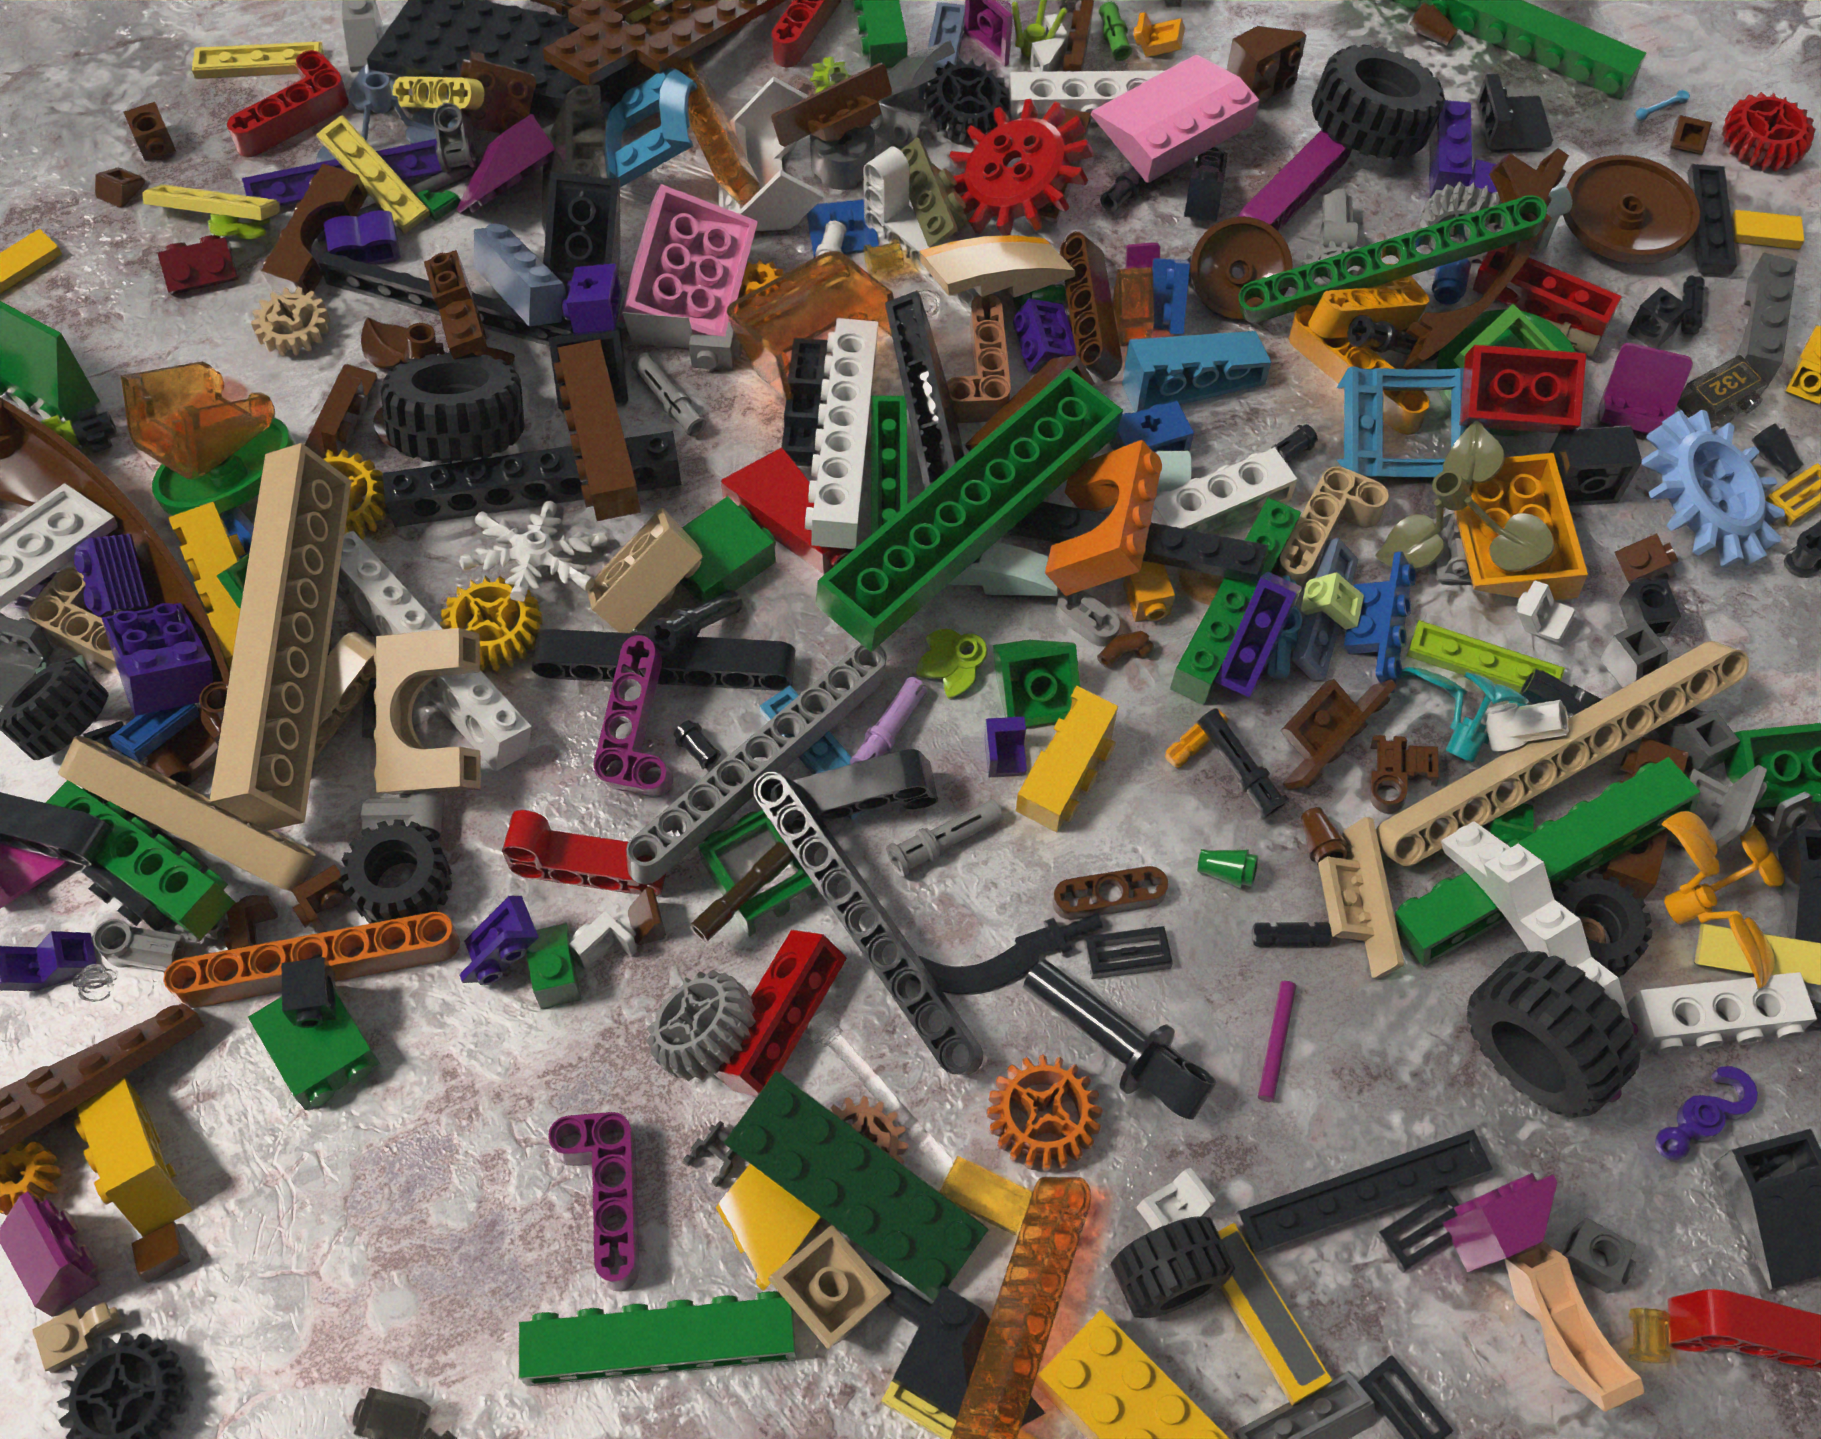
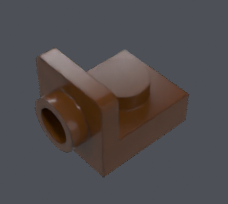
M335 864L291 890L299 904L292 907L305 928L313 924L318 933L326 932L327 930L317 916V913L324 909L336 907L347 896L342 885L344 882L340 877V871Z

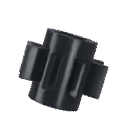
M96 406L77 413L80 420L72 422V427L82 448L92 446L94 453L113 446L110 439L118 437V432L108 411L98 413Z

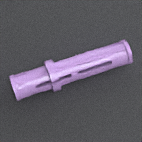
M914 677L906 679L903 687L877 724L869 727L866 731L865 741L850 759V764L882 756L887 751L890 752L895 745L894 738L921 699L927 694L926 685L917 691L923 683L921 680Z

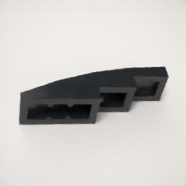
M794 338L787 378V398L781 447L793 462L812 463L813 454L818 453L815 450L816 429L821 428V425H818L819 405L823 404L821 390L822 380L826 378L824 376V366L828 340Z

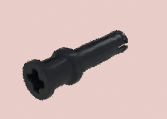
M1365 315L1355 317L1350 323L1347 332L1351 345L1355 347L1369 346L1374 352L1378 353L1391 350L1410 355L1417 342V339L1410 334L1396 330L1390 322H1373L1369 316ZM1439 351L1427 358L1426 361L1435 360L1438 357Z
M728 590L722 595L695 608L677 609L671 614L670 618L662 617L650 624V639L660 651H672L678 646L679 642H689L696 639L701 629L738 613L743 606L742 599L740 598L731 603L730 600L739 594L734 590Z
M1217 708L1209 711L1197 721V724L1201 726L1220 755L1240 780L1237 783L1238 789L1241 793H1247L1259 810L1257 815L1261 820L1274 814L1290 801L1286 795H1281L1268 777L1270 775L1268 769L1263 766H1257L1240 740L1222 718Z

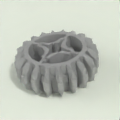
M1459 181L1455 188L1446 184L1444 189L1436 190L1425 203L1420 218V227L1422 229L1501 204L1498 192H1488V186L1482 189L1477 188L1474 182L1470 186H1464ZM1494 223L1485 226L1488 231L1493 233L1503 230L1501 226ZM1456 234L1451 237V240L1455 243H1464L1468 241V239L1461 234ZM1488 252L1469 257L1468 259L1470 263H1473L1476 259L1483 261Z
M714 969L707 975L700 971L696 974L694 980L685 978L681 987L678 989L672 987V994L667 999H661L662 1007L660 1010L652 1013L655 1021L647 1027L651 1035L646 1043L650 1046V1054L654 1057V1061L669 1075L683 1078L688 1082L694 1077L703 1080L708 1071L717 1074L721 1064L724 1062L731 1064L730 1057L735 1052L742 1051L740 1044L743 1040L751 1037L748 1028L756 1022L752 1016L756 1008L752 1004L748 990L733 976H729L725 972L722 974L718 973Z

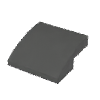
M951 40L914 52L898 62L887 73L892 89L891 95L913 89L937 77L932 64L955 53Z

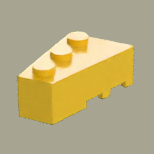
M125 1076L76 1106L79 1118L74 1120V1125L83 1141L88 1142L89 1148L84 1150V1155L91 1169L99 1175L100 1179L94 1181V1186L101 1200L106 1205L113 1202L142 1237L193 1211L188 1199L184 1198L172 1183L171 1179L177 1176L171 1163L165 1165L158 1146L161 1143V1139L141 1096Z

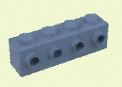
M489 224L487 228L474 229L473 267L528 326L561 322L562 302L566 299V290L563 282L507 226Z

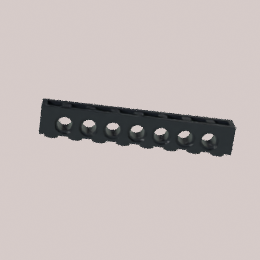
M673 431L625 438L637 492L682 485ZM572 446L383 473L385 504L394 527L476 516L481 511L490 514L543 506L546 501L558 504L584 500L581 485L588 484V481L580 482L575 460L582 459V455L574 457Z

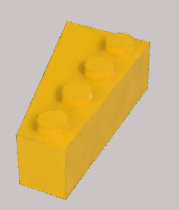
M214 502L168 517L173 531L182 544L180 549L195 579L194 584L206 611L210 612L207 614L208 619L231 669L241 608L236 605L216 575L239 561V557L245 555V551L238 534L230 536Z

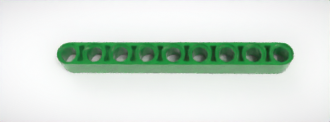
M1524 196L1249 282L1242 287L1239 293L1240 313L1248 322H1262L1294 312L1304 305H1317L1326 291L1375 287L1533 238L1542 230L1547 213V205L1538 196ZM1532 213L1536 216L1537 220L1528 222L1523 220L1520 215ZM1494 223L1501 226L1503 230L1493 233L1488 231L1485 226ZM1456 234L1464 235L1468 239V241L1464 243H1455L1451 240V237ZM1420 245H1428L1433 249V252L1421 254L1416 248ZM1391 255L1398 258L1399 262L1394 265H1388L1382 262V259ZM1353 266H1359L1365 272L1354 276L1348 273L1347 270ZM1318 277H1327L1331 280L1326 286H1318L1313 281ZM1285 287H1292L1297 290V293L1291 297H1285L1279 292ZM1255 297L1261 298L1264 301L1258 307H1250L1246 304L1249 299Z

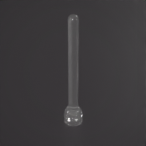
M829 1008L817 1014L808 1024L805 1030L806 1034L815 1044L821 1043L824 1047L829 1046L878 1102H884L883 1108L888 1113L895 1111L898 1114L895 1118L897 1124L905 1126V1133L939 1171H950L953 1167L951 1157L841 1035L843 1030L839 1026L840 1020Z

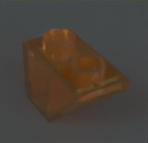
M1152 267L1117 270L1113 309L1120 347L1128 346L1129 339L1151 338L1154 325Z

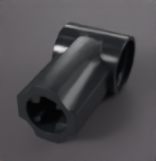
M1534 668L1528 675L1520 692L1532 704L1561 700L1566 707L1568 718L1603 700L1576 685L1571 687L1558 678L1537 668Z

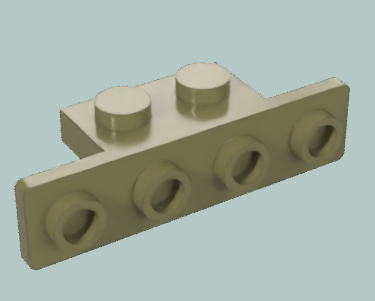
M915 138L901 152L909 163V199L926 243L931 248L941 245L969 222L963 210L966 208V205L954 188L957 185L956 180L947 169L940 170L930 161L923 141Z

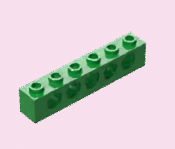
M1269 497L1245 541L1268 545L1269 555L1261 576L1266 572L1273 574L1280 555L1302 513ZM1228 577L1224 578L1176 667L1170 690L1202 705L1205 704L1216 683L1214 681L1258 583Z
M67 780L45 803L88 813L109 824L112 831L94 861L201 941L235 903L224 891L228 884L210 869L204 874L201 873L200 870L203 866L183 851L179 856L174 854L178 849L162 835L158 834L154 839L150 836L153 834V831L136 817H133L128 822L126 819L129 815L121 807L110 801L104 805L103 802L106 799L84 788L81 789L76 784Z

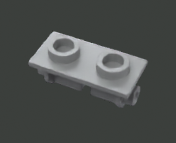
M878 101L882 114L871 119V126L876 136L901 148L907 146L915 138L922 140L925 137L927 127L923 126L922 121L913 119Z
M1446 508L1444 528L1438 534L1444 541L1445 548L1441 556L1435 561L1437 581L1472 582L1454 510Z

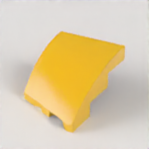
M751 1164L748 1165L715 1207L725 1226L732 1231L733 1241L740 1254L746 1252L758 1275L755 1282L763 1291L771 1283L768 1278L789 1260L821 1217Z

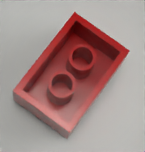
M1474 345L1465 354L1459 426H1470L1477 420L1484 428L1559 433L1560 430H1576L1581 426L1587 353Z

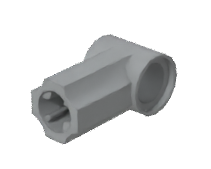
M1334 189L1331 193L1325 194L1322 201L1323 221L1320 228L1319 243L1327 248L1330 241H1334L1336 247H1341L1343 242H1347L1348 249L1352 250L1356 247L1358 238V224L1353 222L1352 196L1348 195L1346 190Z
M415 791L409 795V798L365 799L361 807L362 830L369 827L373 831L378 828L377 823L386 821L389 826L393 825L394 819L404 820L406 826L411 821L420 824L422 830L427 828L433 833L435 840L441 837L445 798L433 791Z
M110 919L101 923L93 934L94 946L115 967L134 965L166 971L170 964L184 958L186 940L184 936L128 926L126 922L119 919ZM119 938H126L119 948L110 949L114 941Z

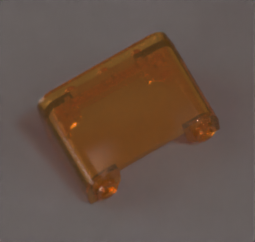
M203 361L121 375L127 425L132 442L139 450L186 479L205 476L267 429L275 417V408L270 397L262 392L251 393L248 399L233 402L223 398L221 392L224 390V380L221 373L215 371L211 365Z

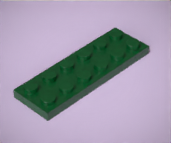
M777 1070L723 1142V1144L933 1301L943 1285L947 1288L989 1230L988 1227Z

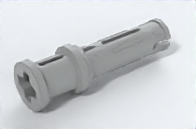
M990 799L988 802L932 830L921 828L916 831V836L898 845L895 843L887 845L886 850L892 866L899 876L904 877L909 874V869L927 860L931 863L938 860V857L941 856V851L970 838L996 823L1002 822L1004 820L1002 810L994 799Z

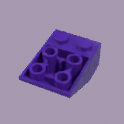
M163 603L150 609L134 612L121 611L113 616L102 617L121 682L135 716L199 703V696L202 690L207 685L214 683L211 659L181 603Z

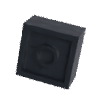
M1632 426L1560 430L1549 453H1554L1569 506L1619 503L1642 464Z

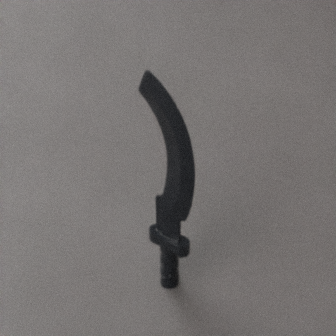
M1097 913L1060 928L1056 920L1050 918L1044 921L1045 928L1016 937V944L1000 955L976 965L955 967L931 961L923 956L918 957L944 993H975L998 987L1021 976L1039 962V956L1055 949L1062 956L1072 953L1071 945H1067L1066 942L1084 936L1086 933L1089 934L1103 928V924ZM916 976L910 978L911 980L921 985L919 979Z

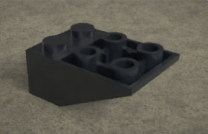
M1796 828L1777 848L1779 861L1785 874L1782 889L1788 937L1821 943V830Z
M1807 1129L1731 1149L1712 1165L1769 1290L1821 1276V1148L1812 1130Z

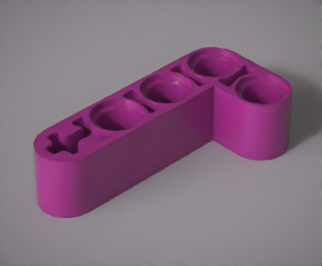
M635 635L628 638L621 648L593 768L595 774L611 788L648 796H661L667 793L673 784L671 769L659 757L641 753L662 667V656L654 643L643 635ZM644 650H646V652L649 654L648 658L642 657L638 664V662L635 660V657L642 656ZM633 686L641 687V694L636 700L625 701V693L629 688ZM624 723H631L632 731L630 735L624 739H617V728ZM615 760H622V771L617 776L608 777V765ZM654 767L660 768V779L656 783L645 784L644 776L646 772Z
M617 1112L561 1117L552 1124L548 1134L549 1143L560 1162L570 1166L592 1164L595 1270L608 1289L618 1292L628 1290L635 1284L639 1275L636 1141L634 1133L626 1117ZM612 1130L624 1132L622 1140L616 1144L610 1145L603 1142L606 1134ZM573 1133L581 1135V1139L576 1146L569 1149L561 1147V1142L567 1135ZM616 1171L626 1174L623 1183L619 1186L607 1187L604 1185L605 1179L609 1174ZM623 1214L627 1217L625 1225L620 1230L608 1231L605 1229L606 1222L611 1216ZM612 1247H618L619 1255L624 1263L619 1268V1274L613 1275L609 1269L615 1265V1253Z

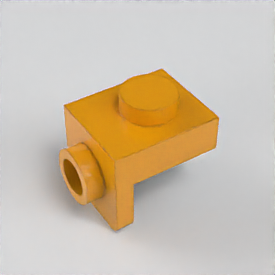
M1146 12L1139 13L1137 26L1134 27V39L1138 46L1141 45L1146 57L1181 50L1185 26L1182 18L1152 25Z

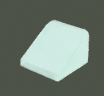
M1190 451L1156 452L1162 462L1157 494L1163 491L1170 492L1191 480Z

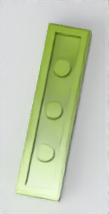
M1418 620L1406 655L1407 657L1458 674L1465 675L1466 672L1486 677L1494 684L1507 686L1518 693L1521 692L1522 685L1534 668L1543 670L1562 681L1565 670L1564 667Z

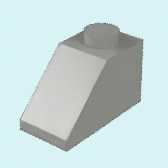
M342 0V22L351 72H358L365 66L367 57L383 36V24L376 0Z

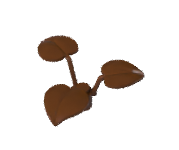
M369 317L364 322L361 333L363 356L368 363L377 368L392 369L399 365L401 361L407 363L410 359L425 358V355L445 354L443 343H436L435 330L429 324L416 323L405 328L398 325L381 323ZM487 347L473 352L478 356L484 354L492 356L494 360L501 359L511 366L515 361V354L496 348ZM381 407L374 415L373 427L375 433L384 444L394 447L386 436L383 408Z

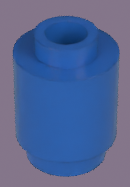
M1468 258L1436 267L1432 292L1434 293V298L1439 303L1452 305L1459 302L1465 295L1471 269V263Z

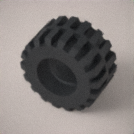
M74 658L55 662L26 682L5 704L0 712V731L32 760L44 759L64 749L72 743L75 736H80L96 720L108 700L109 693Z
M394 819L393 825L389 826L386 821L377 823L378 828L373 831L369 827L363 830L361 833L364 837L361 840L354 838L349 846L352 852H344L342 862L345 867L340 868V877L344 882L342 884L354 907L361 917H365L369 924L424 913L439 912L437 905L446 904L448 900L446 891L452 889V880L449 876L452 875V872L438 840H435L433 833L427 828L422 830L420 824L413 821L408 826H406L404 820ZM401 863L417 865L412 877L404 884L394 888L377 886L382 874L390 867Z
M1584 873L1576 875L1572 881L1567 879L1553 893L1554 900L1574 915L1594 919L1605 928L1609 935L1610 943H1599L1586 936L1591 957L1618 978L1621 975L1624 976L1645 953L1649 946L1647 942L1652 938V929L1647 927L1652 922L1650 913H1643L1642 911L1646 904L1642 898L1635 899L1632 896L1635 891L1629 885L1624 889L1618 885L1619 879L1612 876L1607 881L1603 880L1602 874L1593 873L1588 879Z
M1189 1217L1159 1227L1124 1247L1110 1264L1133 1317L1154 1318L1190 1305L1223 1286L1236 1270L1210 1217Z

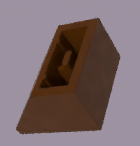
M1256 26L1232 39L1227 71L1240 77L1259 99L1258 104H1263L1283 90H1289L1296 83L1307 35L1303 31Z

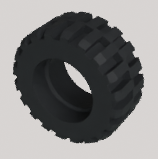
M1364 44L1361 47L1352 45L1345 49L1342 48L1329 58L1312 99V112L1321 130L1327 131L1328 137L1334 141L1341 142L1342 146L1349 150H1357L1359 154L1365 156L1374 155L1377 159L1391 157L1393 160L1404 156L1407 158L1426 146L1440 116L1445 101L1441 82L1437 77H1433L1432 71L1427 67L1423 68L1419 61L1413 58L1409 59L1401 52H1392L1388 48L1381 46L1375 48Z
M447 352L444 355L430 354L425 355V358H414L408 360L405 365H397L392 372L389 371L380 386L387 439L399 452H404L406 456L411 458L419 457L422 461L432 462L436 460L441 461V463H452V461L470 462L480 457L485 459L492 457L493 453L506 451L509 445L513 446L525 428L521 379L511 365H508L501 359L494 360L489 355L483 354L478 356L475 353H470L453 359L451 352Z
M1527 951L1516 953L1509 957L1470 995L1467 1007L1468 1024L1472 1025L1470 1032L1474 1040L1479 1042L1480 1050L1485 1058H1489L1494 1064L1493 1068L1501 1076L1504 1075L1511 1082L1510 1085L1518 1092L1522 1091L1528 1095L1529 1100L1539 1106L1544 1105L1548 1108V1111L1555 1114L1564 1113L1566 1117L1572 1118L1596 1114L1636 1074V1070L1639 1068L1640 1043L1638 1037L1633 1035L1634 1027L1630 1019L1625 1018L1621 1013L1622 1008L1615 999L1611 1000L1604 992L1605 988L1597 981L1593 982L1586 977V972L1577 966H1569L1564 959L1558 956L1548 957L1546 952Z

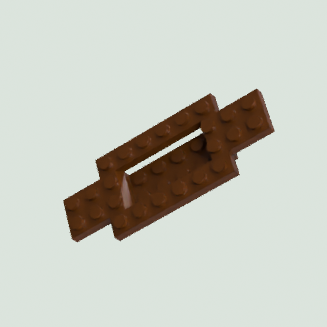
M584 0L581 4L568 10L569 22L580 29L543 48L544 60L589 87L625 66L635 71L649 67L661 73L787 0H674L660 8V10L653 11L646 17L631 24L624 22L623 17L654 0Z

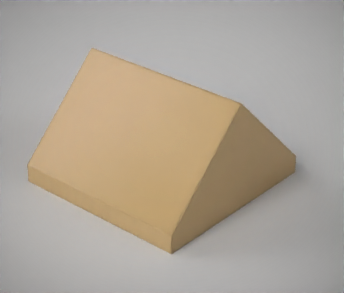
M833 1225L768 1278L827 1349L844 1340L891 1294V1291Z

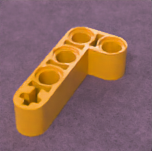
M1412 276L1370 288L1326 291L1313 312L1308 326L1315 334L1330 339L1348 337L1347 332L1352 320L1359 315L1369 316L1373 322H1390L1396 330L1401 331L1409 328L1412 322H1418L1430 301V297Z

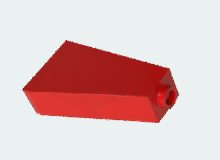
M782 447L720 480L723 499L729 496L737 505L741 504L746 507L753 521L760 528L765 527L768 529L777 542L821 573H827L854 550L811 545L812 530H805L806 508H814V503H808L810 482Z

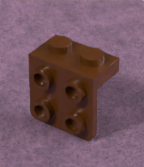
M471 51L469 60L463 59L460 78L479 80L484 88L482 106L477 110H462L471 120L474 128L502 134L529 116L536 85V78L533 74L485 61L484 54ZM463 91V97H468V91Z

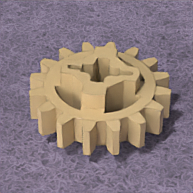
M299 287L295 293H290L288 288H284L283 295L280 296L271 292L272 300L269 302L260 300L259 303L262 310L257 309L252 312L255 320L251 321V325L260 345L265 344L269 352L277 348L280 356H284L287 350H292L294 355H298L299 348L302 347L311 351L310 343L313 341L322 343L323 339L320 333H329L327 323L331 321L322 298L317 299L313 291L304 295L302 288Z

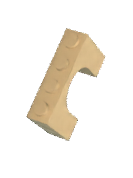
M461 628L376 636V650L374 652V662L376 665V689L374 691V701L376 704V728L374 730V740L376 743V767L374 769L376 792L392 795H410L415 791H433L438 793L480 790V750L460 746L428 749L417 738L412 724V709L415 699L428 682L440 676L480 672L479 633Z

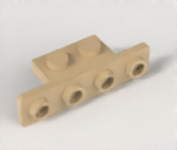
M1364 817L1342 833L1343 838L1347 842V859L1328 856L1318 862L1332 937L1364 941L1371 975L1373 978L1381 979L1404 965V958L1374 820L1370 817Z

